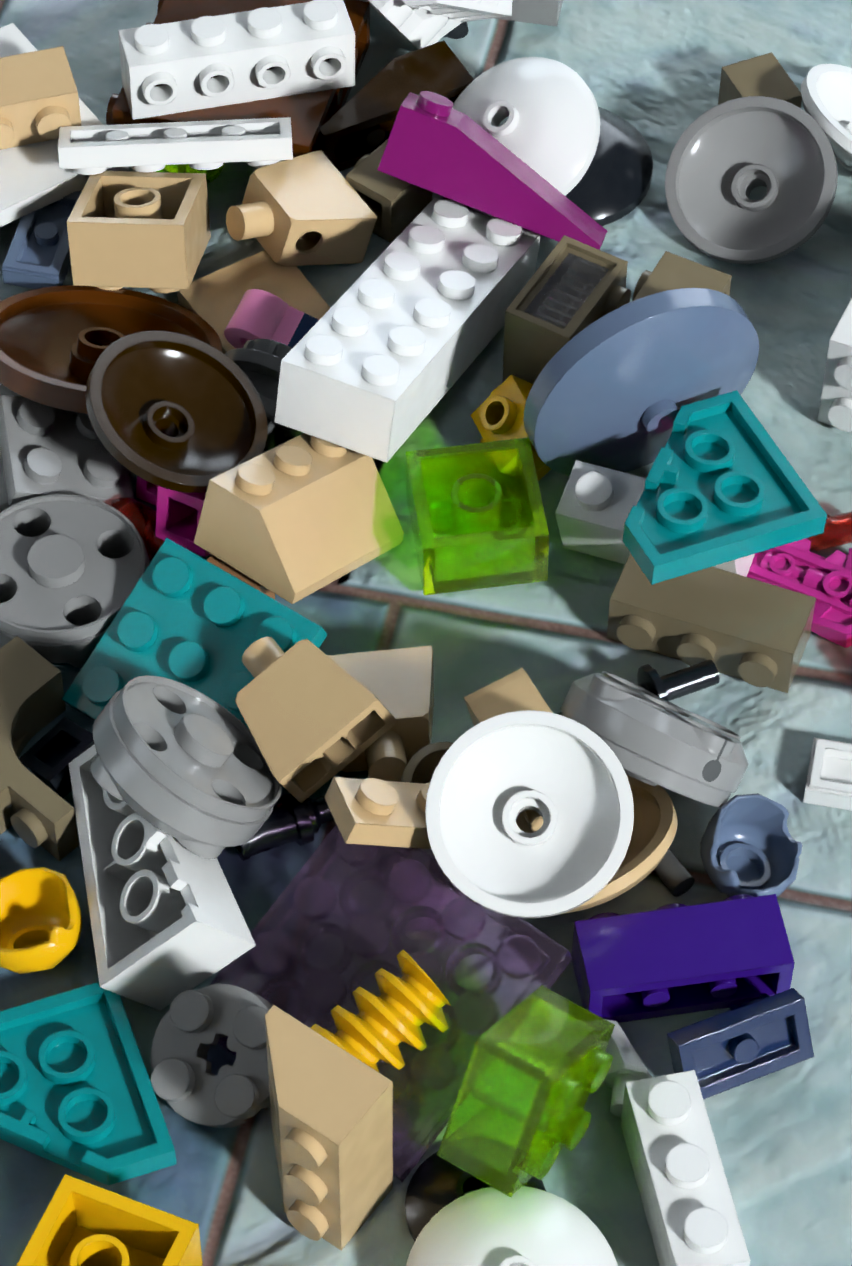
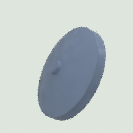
M707 288L667 290L625 304L580 331L543 368L529 392L524 408L523 421L527 436L541 460L552 470L570 476L576 460L621 472H628L649 465L655 461L661 447H665L672 433L673 422L681 406L736 390L740 395L742 394L754 373L758 361L759 339L757 332L736 300L727 294Z

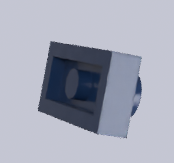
M794 988L773 996H769L766 993L760 994V997L739 1005L734 1004L730 1006L728 1011L667 1033L674 1073L695 1070L704 1100L814 1057L805 999Z

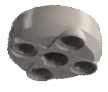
M51 494L33 497L16 503L0 512V648L18 636L50 663H68L77 668L84 666L149 566V558L142 538L133 523L124 514L100 500L73 494Z
M603 671L602 674L593 673L573 681L560 708L562 716L573 719L596 733L615 753L627 775L654 787L659 785L704 804L720 808L727 803L731 793L736 792L748 767V762L740 742L741 737L738 734L606 671Z
M150 675L133 678L123 689L114 694L95 719L92 732L97 756L90 764V771L96 782L110 795L125 801L141 817L163 832L175 837L187 850L199 857L216 859L226 847L247 843L269 818L275 803L280 798L282 785L270 771L250 730L216 701L183 683Z

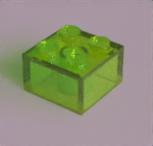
M529 437L406 451L407 503L424 595L548 581L549 531Z
M541 985L478 1037L437 1156L509 1197H512L532 1177L538 1180L543 1179L554 1164L558 1153L563 1148L570 1151L575 1149L589 1126L591 1113L584 1110L589 1094L597 1091L611 1067L613 1056L605 1051L615 1025Z

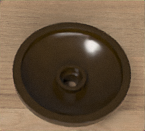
M168 331L133 333L109 345L100 354L89 374L85 399L88 416L94 431L105 448L116 460L132 473L150 483L178 492L206 493L210 479L263 453L267 440L268 424L265 408L259 393L248 376L237 364L221 351L201 340Z

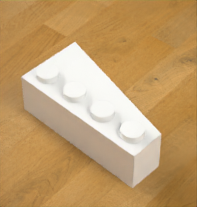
M94 744L69 763V771L100 988L157 1010H162L171 1004L179 993L193 989L255 947L256 944L218 859H206L190 852L175 837L163 832L141 817L125 801L119 800L106 792L96 782L90 771V764L97 756Z

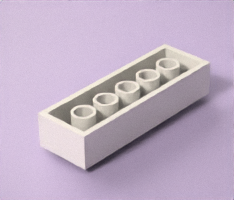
M434 198L281 360L274 422L387 463L505 325V310L535 273L541 235L505 220L470 210L466 205L454 200Z

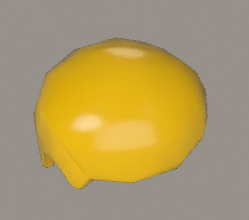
M47 867L20 869L0 879V967L18 974L53 969L75 948L80 939L82 915L79 903L65 874Z

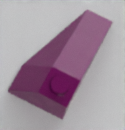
M421 91L419 95L412 92L408 94L399 108L377 169L378 171L559 242L565 235L600 250L607 230L465 113L452 109L454 104L451 100L429 91Z

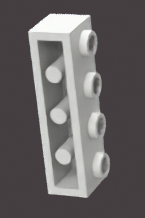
M312 0L305 3L271 8L262 7L251 11L217 16H202L197 19L163 24H147L141 27L118 30L122 85L133 120L355 86V31L343 0Z

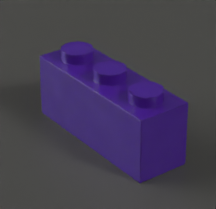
M739 894L728 897L720 902L690 906L673 903L661 906L653 911L624 915L606 912L592 916L587 920L574 921L571 958L587 1027L596 1026L595 1020L608 1019L622 1023L730 1008L734 1004L739 1005L760 997V994L766 993L769 996H773L789 990L791 987L795 962L776 894L757 897Z

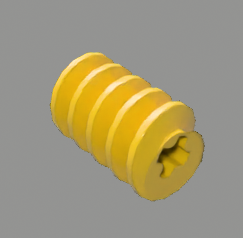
M404 949L396 955L403 975L401 978L383 968L374 974L381 993L380 996H376L359 986L352 992L359 1011L357 1015L339 1005L330 1011L337 1029L335 1034L316 1023L311 1027L312 1030L377 1072L379 1070L376 1063L379 1060L398 1070L405 1066L398 1046L402 1041L419 1051L427 1047L420 1028L424 1022L442 1033L449 1028L442 1007L445 1004L449 1006L451 1004L431 978Z

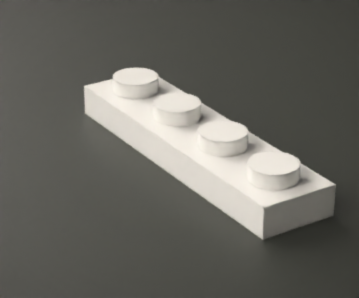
M291 117L60 127L58 139L59 169H73L77 174L95 175L105 172L108 167H131L134 171L149 173L162 170L166 165L189 164L191 168L197 170H212L221 167L226 162H247L252 167L261 168L281 162V160H293Z

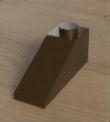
M444 40L395 57L319 128L320 150H322L339 172L354 167L361 157L367 154L370 155L389 139L399 108L410 92L419 95L421 91H429L442 95L454 103L459 94L474 79Z

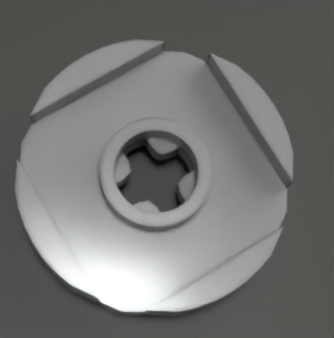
M228 984L208 985L198 990L188 989L179 993L173 999L170 1009L161 1019L153 1038L151 1048V1067L153 1070L151 1084L155 1093L160 1098L166 1100L172 1109L185 1119L215 1128L239 1126L246 1123L243 1120L253 1117L262 1108L267 1110L270 1107L265 1014L271 1009L272 1005L254 992ZM228 1037L227 1048L236 1052L235 1062L233 1066L222 1065L218 1075H214L211 1072V1062L207 1060L208 1050L210 1046L217 1045L220 1038Z

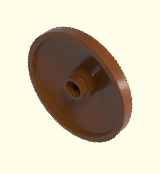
M73 285L33 289L0 301V384L35 402L67 411L88 414L85 394L89 374L100 354L118 339L142 331H168L201 340L221 352L223 351L222 342L213 327L200 316L176 303L150 294L123 288L112 291L103 290L95 286Z

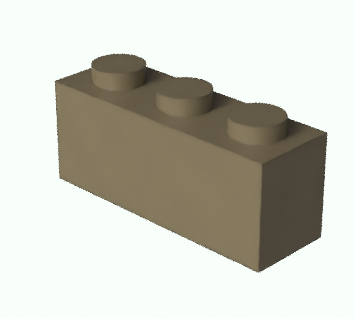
M630 553L610 597L607 638L622 642L632 649L648 650L683 661L689 666L712 660L719 673L742 679L756 687H768L788 693L810 638L816 598L715 567H709L651 585Z

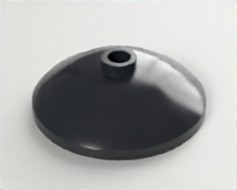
M598 107L600 114V136L596 153L580 182L566 197L597 223L604 226L626 216L642 202L651 185L653 159L645 138L632 124L615 113Z

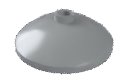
M748 96L736 98L721 103L699 116L688 126L675 144L665 174L667 205L676 226L683 236L704 254L733 264L765 263L796 250L808 241L821 227L832 207L836 194L838 179L837 162L831 143L824 130L803 109L773 97ZM758 186L767 188V193L762 199H749V194L754 188Z

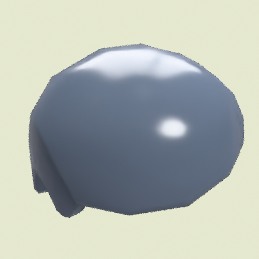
M758 793L735 795L712 816L700 842V856L707 875L720 893H725L727 897L739 894H747L753 897L776 894L778 897L796 880L800 860L798 857L801 854L803 845L791 837L787 828L789 812L783 805Z

